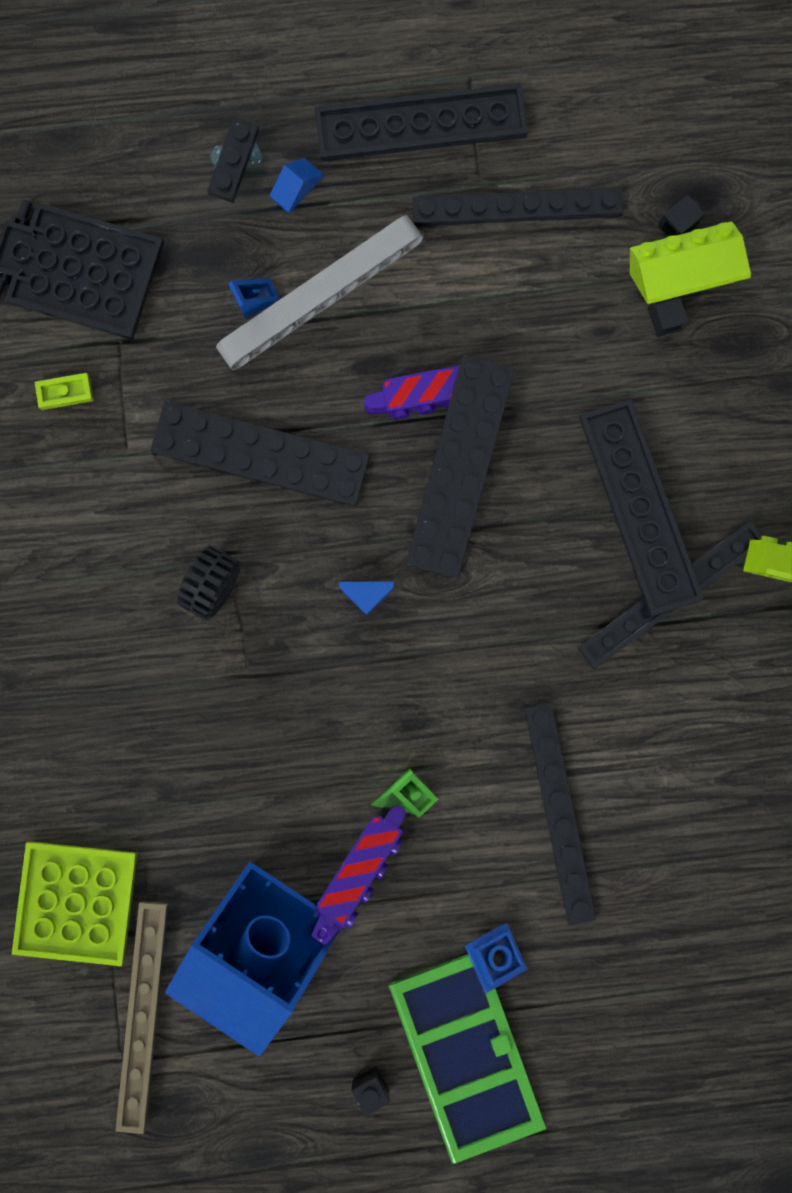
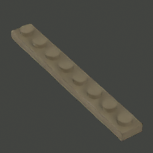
M145 901L139 903L115 1132L144 1134L146 1130L168 903Z

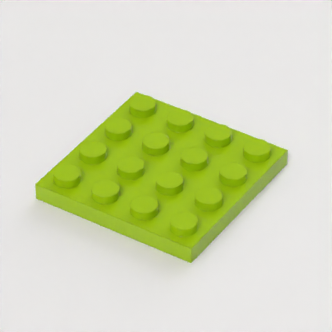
M32 841L26 842L12 955L123 966L138 853Z

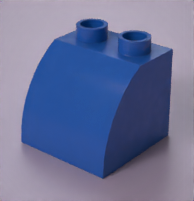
M249 861L191 945L165 994L260 1057L292 1014L338 932L326 946L312 939L311 935L319 920L315 910L317 906Z

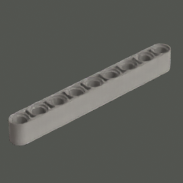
M408 215L400 217L223 338L217 344L216 349L231 370L242 367L414 249L423 240L422 234Z

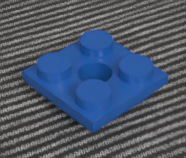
M504 923L464 945L484 993L490 992L528 970L508 923ZM497 950L502 953V962L498 966L493 961V955Z

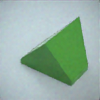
M409 768L371 806L391 809L393 806L400 805L405 808V813L414 814L419 818L438 798Z

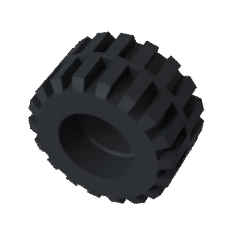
M212 545L206 547L195 558L185 574L178 590L177 605L206 621L213 618L230 595L238 579L241 562Z

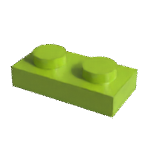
M88 373L35 382L38 407L41 410L94 401L90 375Z

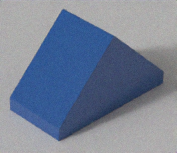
M305 158L285 164L269 196L290 214L324 175Z
M270 278L234 280L229 283L232 294L245 319L266 310L280 300Z
M339 582V588L368 616L394 590V582Z

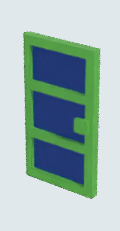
M468 954L389 984L403 1028L453 1164L546 1129L496 989L484 993Z

